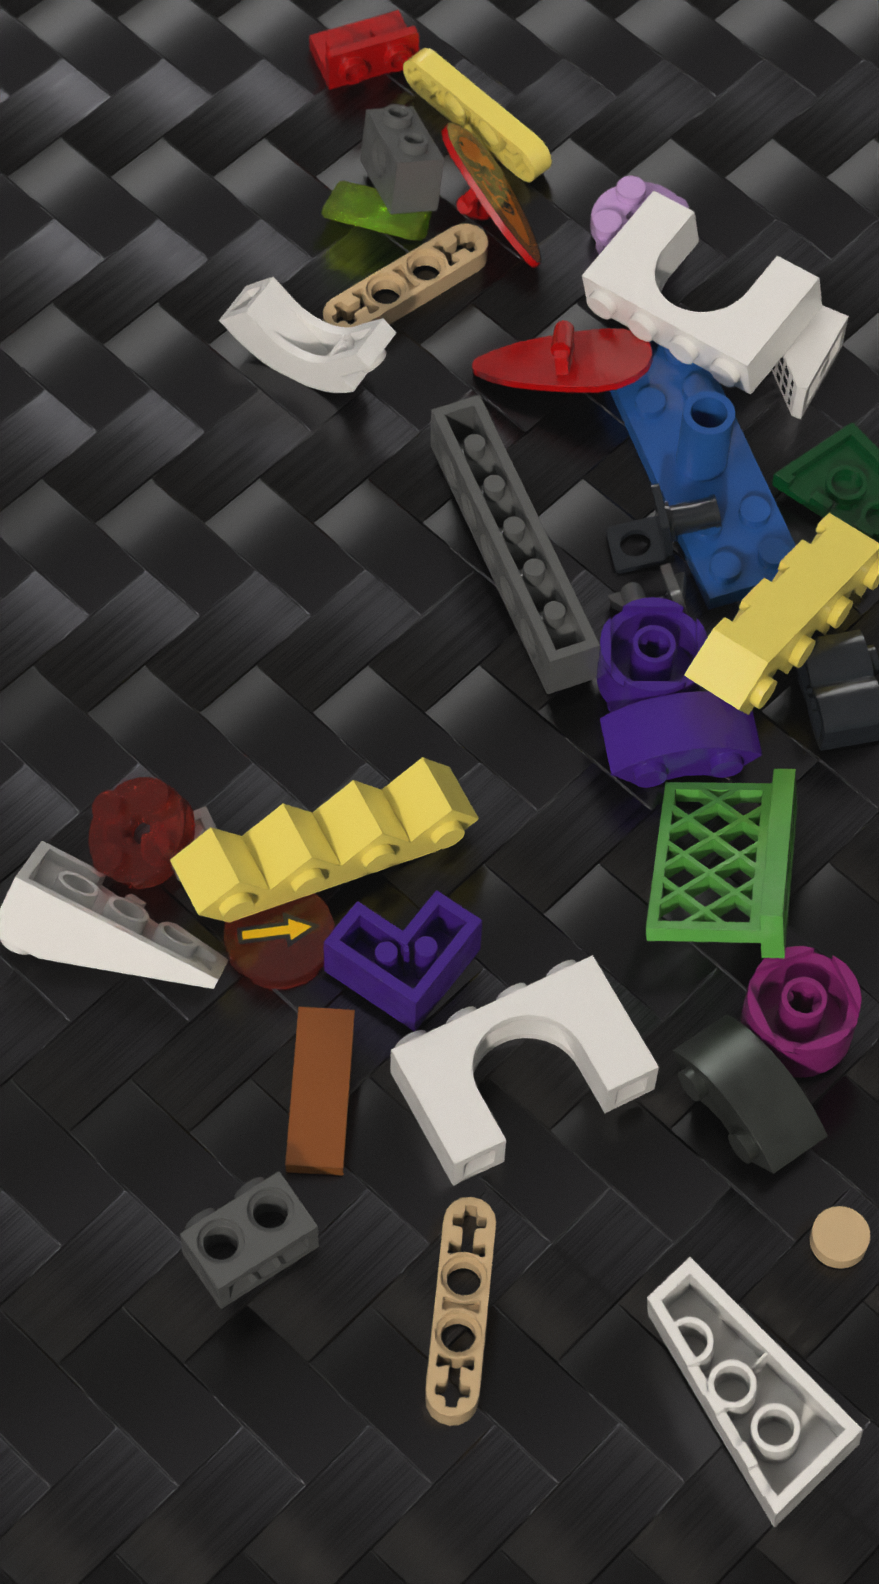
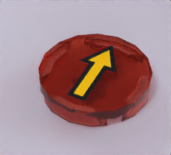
M314 893L236 921L225 922L224 946L231 965L239 973L241 971L246 977L251 978L252 983L263 988L289 989L308 983L318 975V970L324 966L323 942L335 929V923L328 905Z

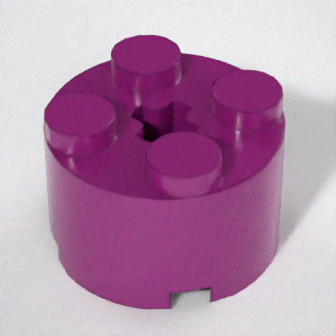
M806 946L785 948V958H765L762 960L749 982L740 1021L768 1046L790 1074L796 1078L822 1074L842 1060L849 1050L859 1019L862 1001L858 981L843 961L833 955L832 959L815 953V948Z

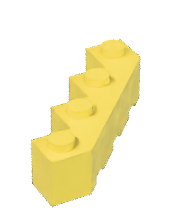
M830 513L818 523L816 528L817 534L811 544L802 539L780 561L779 571L772 582L763 578L742 599L739 606L740 610L733 621L724 617L713 628L684 676L736 709L749 715L754 706L761 709L771 697L777 685V681L773 679V676L778 669L788 674L793 666L800 668L805 663L816 643L811 638L815 630L825 635L831 626L837 629L843 623L853 605V601L848 599L852 592L862 597L867 588L874 590L879 585V543Z
M422 757L383 789L355 780L351 781L314 812L282 803L242 836L210 827L170 859L198 915L232 922L422 857L440 849L451 847L465 835L464 830L479 818L451 768Z

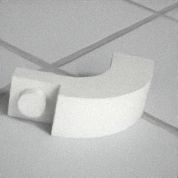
M274 277L246 285L219 320L248 351L272 369L305 386L334 393L353 392L366 374L374 370L385 359L387 352L384 349L396 334L395 330L384 318L354 327H339L326 323L301 307Z

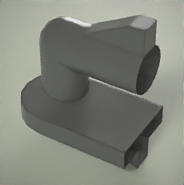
M670 563L660 566L669 600L683 606V612L688 615L685 606L687 585L685 571L674 574ZM634 582L624 585L620 592L608 595L611 607L619 612L622 611L623 606L627 603L646 598L642 586Z

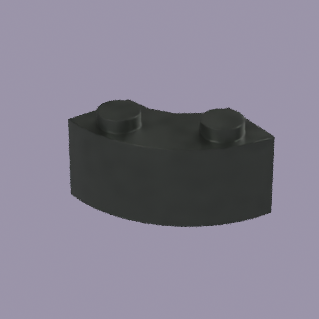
M728 1014L673 1050L682 1069L678 1073L682 1087L693 1100L704 1103L721 1120L730 1133L728 1139L733 1150L745 1163L753 1162L774 1174L828 1136L808 1098L782 1062L759 1037Z

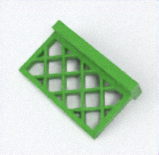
M774 769L772 783L665 782L646 923L647 941L761 943L762 958H785L797 820L796 769ZM676 802H700L704 806L688 815L676 806ZM738 803H761V806L744 816L732 808ZM716 816H720L729 823V825L715 833L703 826V824ZM690 833L700 842L685 851L673 843ZM742 834L755 841L754 844L740 852L728 844ZM712 852H716L725 859V861L710 870L699 862L700 859ZM683 869L696 877L680 888L668 880V878ZM739 870L752 878L736 889L724 880ZM711 888L722 898L707 907L694 899L697 895ZM679 906L692 915L683 921H661L662 916ZM734 908H738L750 917V922H725L719 917Z

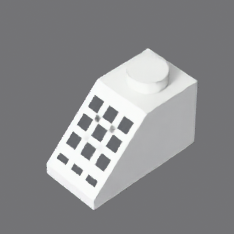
M822 305L821 310L771 369L791 416L801 419L842 348L849 316Z

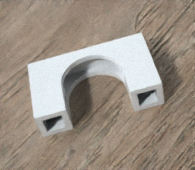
M653 191L582 274L587 304L596 315L603 319L613 318L624 324L639 339L646 342L653 340L669 349L672 355L685 364L694 363L709 371L724 386H736L752 394L821 310L820 279L787 260L776 256L747 293L738 301L725 308L709 312H694L675 306L661 294V291L668 278L699 242L695 212Z
M593 955L577 963L575 960L564 961L553 967L545 978L528 986L525 983L512 985L501 992L496 1001L479 1009H476L474 1006L463 1008L454 1013L447 1020L446 1024L427 1033L425 1030L414 1031L403 1037L396 1044V1047L391 1049V1074L453 1186L504 1162L506 1139L479 1093L473 1076L481 1059L494 1047L504 1042L520 1038H533L544 1040L561 1048L578 1066L604 1113L655 1089L659 1066Z

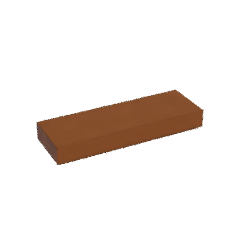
M298 1007L285 1169L288 1173L343 1176L355 1010Z

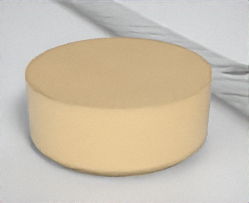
M843 1206L831 1207L821 1212L815 1219L810 1233V1246L814 1255L822 1263L833 1268H848L857 1264L864 1257L870 1242V1229L866 1220L857 1211Z

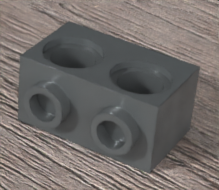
M279 1171L266 1180L263 1177H257L247 1182L236 1192L235 1199L215 1211L214 1208H208L199 1212L188 1221L185 1231L180 1233L183 1255L220 1309L319 1247L317 1224ZM268 1212H277L286 1218L285 1222L276 1228L262 1227L256 1221L261 1215ZM218 1243H229L237 1248L233 1256L224 1260L214 1259L207 1254L208 1250Z

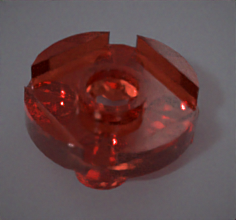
M138 777L121 783L113 791L106 790L101 792L93 802L92 814L94 817L89 830V849L93 865L98 872L133 889L154 887L166 881L176 872L170 869L173 866L170 859L194 841L195 817L191 805L184 797L178 794L175 788L159 779ZM141 823L150 825V832L144 833L141 837V843L137 845L136 840L133 839L136 828Z

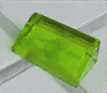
M340 181L336 184L322 210L324 218L414 241H422V239L426 238L432 211L390 214L375 188L348 181Z

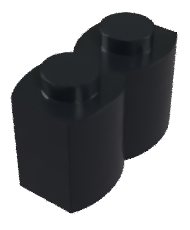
M861 630L812 638L816 643L810 656L800 668L795 667L820 751L879 741V685L875 678L879 674V659L875 646L873 644H866Z

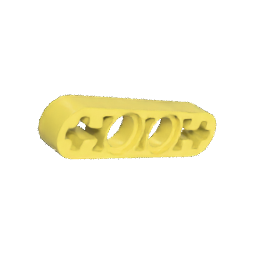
M424 48L404 62V75L412 89L451 122L458 123L472 133L494 158L523 181L531 182L551 167V155L544 142L430 48Z

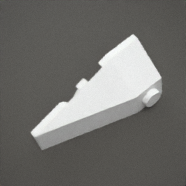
M44 841L40 842L14 878L0 908V941L7 949L22 955L31 954L44 960L211 989L215 988L228 962L227 958L179 925L171 922L156 923L149 918V914L144 909L146 905L144 901L133 894L126 895L125 898L118 897L102 886L106 875L93 866Z

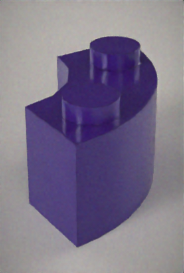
M710 691L682 692L653 697L624 706L600 718L611 775L634 783L639 787H654L666 780L682 776L707 775L717 778L730 777L738 774L744 765L762 756L753 711L747 715Z

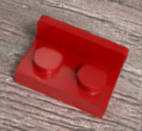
M399 10L309 35V48L329 90L345 85L357 84L362 80L386 73L402 71L404 62L419 52V33L415 26L407 27Z

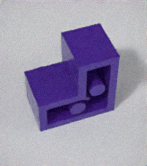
M437 890L404 931L357 901L323 942L324 971L411 1030L416 1031L480 951L482 920Z

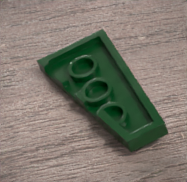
M853 422L774 473L772 486L820 517L824 518L830 513L879 543V449Z

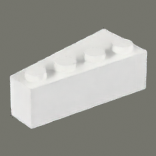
M689 1257L647 1297L648 1315L775 1528L860 1444L863 1429Z

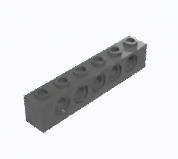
M473 396L432 409L430 446L547 695L595 679L597 677L600 644L481 396Z

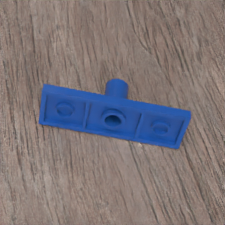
M651 340L649 343L651 345L653 362L648 372L636 382L617 390H610V393L651 484L659 483L663 502L668 501L670 506L709 497L712 494L716 496L722 527H713L676 536L685 560L709 610L742 600L763 578L772 582L779 571L780 561L796 544L735 417V408L726 397L720 382L709 371L694 363L685 364L672 355L669 349Z

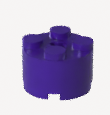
M641 598L624 605L621 612L612 619L610 617L604 624L600 637L596 678L600 693L607 702V708L610 712L653 697L701 691L702 686L687 678L684 674L708 637L700 621L697 619L695 622L684 613L683 606L663 598Z

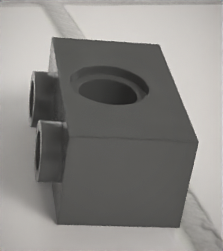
M389 105L382 109L366 110L360 161L390 214L436 211L438 209L444 157L414 107Z

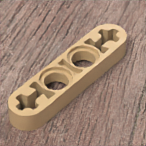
M459 224L451 227L333 297L326 303L323 309V321L339 327H354L384 318L389 325L482 269L485 266L488 255L487 235L481 228L472 224ZM460 245L464 248L457 251V247ZM474 247V251L471 253L467 250ZM428 265L436 268L439 271V275L431 280H422L414 276L412 272L417 267ZM389 289L395 291L399 295V299L391 304H382L374 300L372 296L379 290ZM342 317L344 319L337 323V318ZM354 318L353 324L350 325L348 322H346Z
M464 1197L454 1201L447 1208L443 1219L425 1398L426 1407L430 1415L439 1423L449 1426L460 1425L468 1421L476 1412L479 1403L496 1220L490 1205L475 1197ZM469 1215L476 1217L477 1226L482 1227L476 1229L474 1233L473 1253L461 1252L463 1231L462 1227L455 1226L463 1224L465 1216ZM461 1268L474 1271L480 1278V1287L470 1295L462 1296L454 1293L447 1284L448 1276L453 1271ZM453 1324L467 1326L475 1335L474 1344L464 1352L449 1350L441 1340L442 1332L447 1327ZM440 1362L445 1366L437 1367V1363ZM473 1366L474 1369H473V1370H469V1369H467V1368H465V1367ZM449 1367L461 1368L459 1391L461 1394L469 1396V1398H459L455 1408L446 1407L445 1397L435 1395L436 1392L442 1393L446 1391Z

